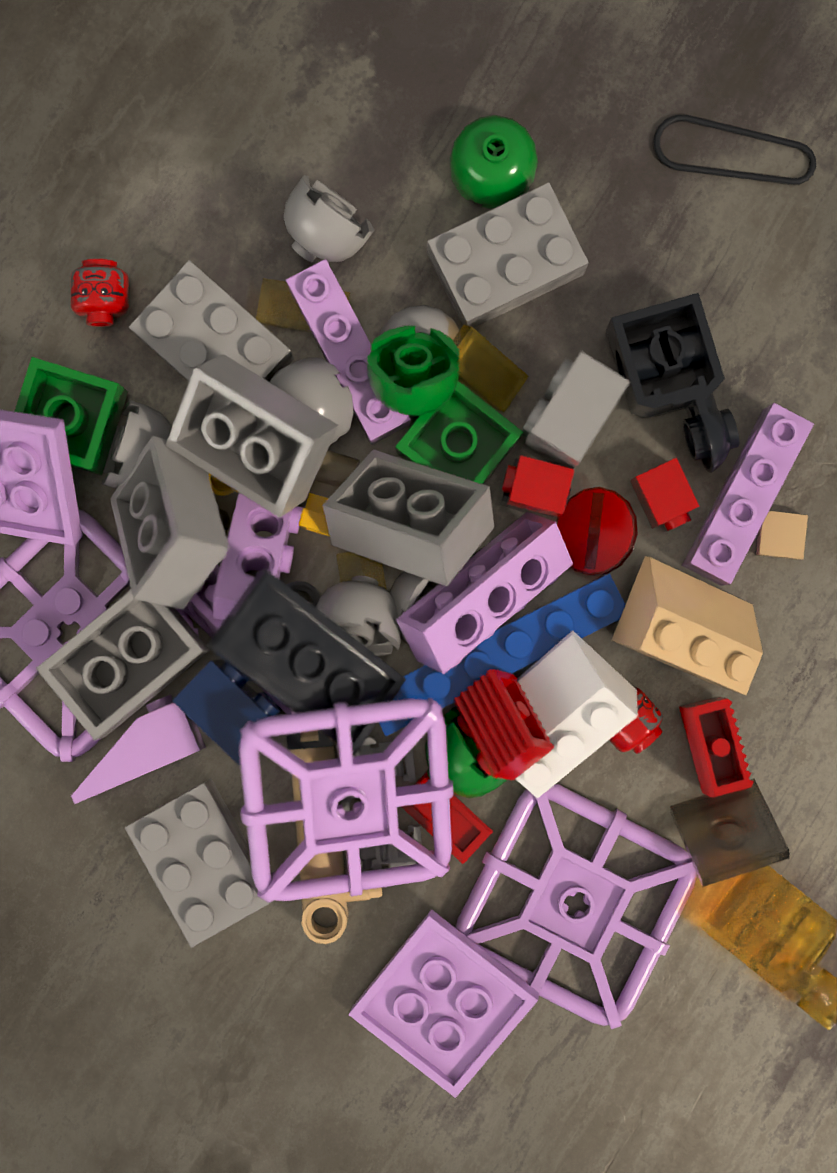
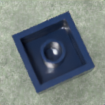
M222 659L211 660L172 701L235 763L241 765L239 755L242 738L241 729L249 721L255 723L257 720L267 717L279 716L282 709L264 691L256 693L247 684L250 679L229 663L224 662Z

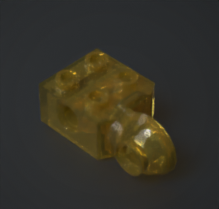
M754 857L705 919L701 927L709 936L779 992L792 989L799 994L801 998L796 1004L830 1031L837 1024V978L824 968H822L817 976L812 971L826 955L836 938L837 919L768 864Z

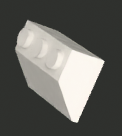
M571 631L517 678V682L525 692V697L529 700L533 711L538 715L537 719L546 730V735L550 737V742L554 745V749L518 776L516 780L538 799L638 716L637 690L574 631Z

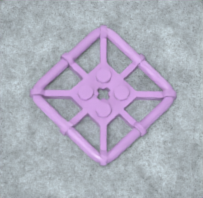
M79 508L82 532L122 571L99 596L79 577V541L75 546L64 545V576L44 595L35 588L20 570L48 543L47 541L27 538L7 558L2 556L0 558V589L10 581L33 604L12 627H0V638H11L33 660L9 684H6L0 677V709L5 707L47 751L60 757L61 762H74L75 757H80L89 751L100 739L94 740L86 729L76 738L77 718L63 701L62 736L59 738L18 694L39 674L36 668L67 643H63L60 639L62 635L60 627L63 623L72 625L77 622L81 627L77 631L78 634L109 608L108 605L130 585L121 545L94 517L83 510H79ZM175 608L198 635V628H194L188 614L183 609Z
M432 698L427 700L405 699L347 707V703L344 702L334 704V709L271 716L257 720L255 723L249 721L241 729L242 738L239 755L245 803L241 808V820L243 824L247 825L252 878L258 889V897L269 903L273 900L291 901L347 892L350 893L351 897L362 895V890L423 882L436 876L442 878L450 870L448 863L451 859L452 840L449 798L454 795L453 781L448 779L446 725L441 713V705ZM413 718L383 753L352 757L350 726ZM336 728L338 759L306 763L270 736ZM427 732L430 780L425 784L396 787L394 767ZM259 751L299 778L301 800L270 805L263 802ZM349 795L361 799V802L353 804L352 811H344L342 805H337L343 797ZM431 802L434 851H429L398 828L397 807ZM303 820L304 840L274 873H270L266 825ZM392 844L419 864L361 872L359 848ZM346 850L347 874L291 882L315 854Z
M559 784L553 785L538 799L525 789L518 798L492 852L487 851L481 861L485 865L457 919L455 928L539 992V996L591 1023L602 1026L609 1025L611 1029L622 1026L621 1021L626 1019L634 1009L660 955L665 956L670 947L667 941L694 889L697 878L696 872L700 870L698 860L695 857L692 858L681 846L626 819V813L618 809L612 812ZM549 800L606 828L591 860L563 846ZM536 804L538 805L552 848L538 877L507 861ZM619 835L674 863L671 866L631 879H626L603 867ZM501 873L532 889L518 916L473 929ZM678 879L651 934L621 920L635 892ZM577 892H581L584 894V903L588 905L585 912L577 910L574 916L567 913L569 906L564 902L565 898L568 895L574 897ZM522 929L549 942L533 972L479 945L480 943ZM614 932L644 946L616 1003L614 1002L601 962V958ZM561 949L589 962L603 1007L547 980Z

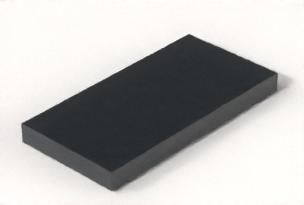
M261 569L206 645L207 648L294 713L334 709V704L344 702L347 703V707L389 702L394 699L406 681V678L267 569ZM377 722L350 726L352 755H356ZM336 728L318 730L337 744Z

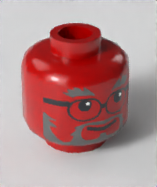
M87 259L82 261V267L73 270L71 273V309L78 316L86 318L87 325L94 327L113 326L114 318H119L128 312V274L122 269L117 268L116 261Z
M634 687L637 690L638 716L610 738L609 741L620 752L625 753L633 750L635 754H638L650 746L662 734L663 731L659 726L663 715L641 689Z

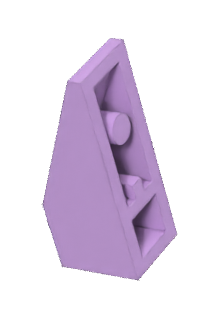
M171 695L147 704L146 707L149 713L137 718L71 795L74 804L206 748L197 725L172 701Z

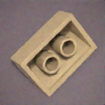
M648 556L644 557L611 641L713 685L747 695L763 655L753 604Z

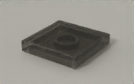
M755 778L751 779L754 782L751 788L716 797L702 795L670 806L672 818L702 887L790 858L789 848Z

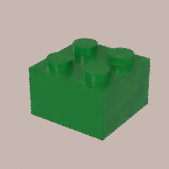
M31 357L14 412L63 419L71 466L102 476L128 391L119 383Z
M458 381L457 387L449 400L434 412L420 415L395 446L396 453L405 460L484 485L521 439L523 431Z

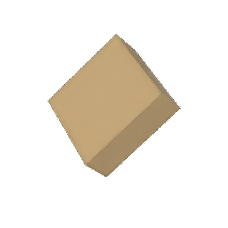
M769 511L758 531L756 555L803 560L808 515Z

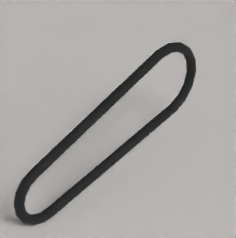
M674 115L665 119L658 126L654 135V150L658 159L665 166L677 171L799 185L808 181L816 169V157L806 144L690 115ZM686 121L800 149L807 154L810 160V167L804 176L788 178L677 164L670 161L663 154L660 147V138L663 130L668 125L674 122Z

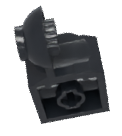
M699 293L612 317L607 326L606 333L618 373L630 381L624 392L631 414L651 418L686 409L688 419L683 420V431L692 458L695 461L701 459L704 467L710 473L718 469L726 460L730 449L739 447L740 441L732 412L729 409L719 411L713 392L724 381L725 377Z

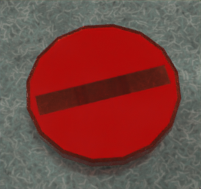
M603 487L583 489L570 497L563 515L557 518L556 521L573 562L570 568L590 576L608 574L622 566L633 552L638 536L637 517L630 502L618 492Z

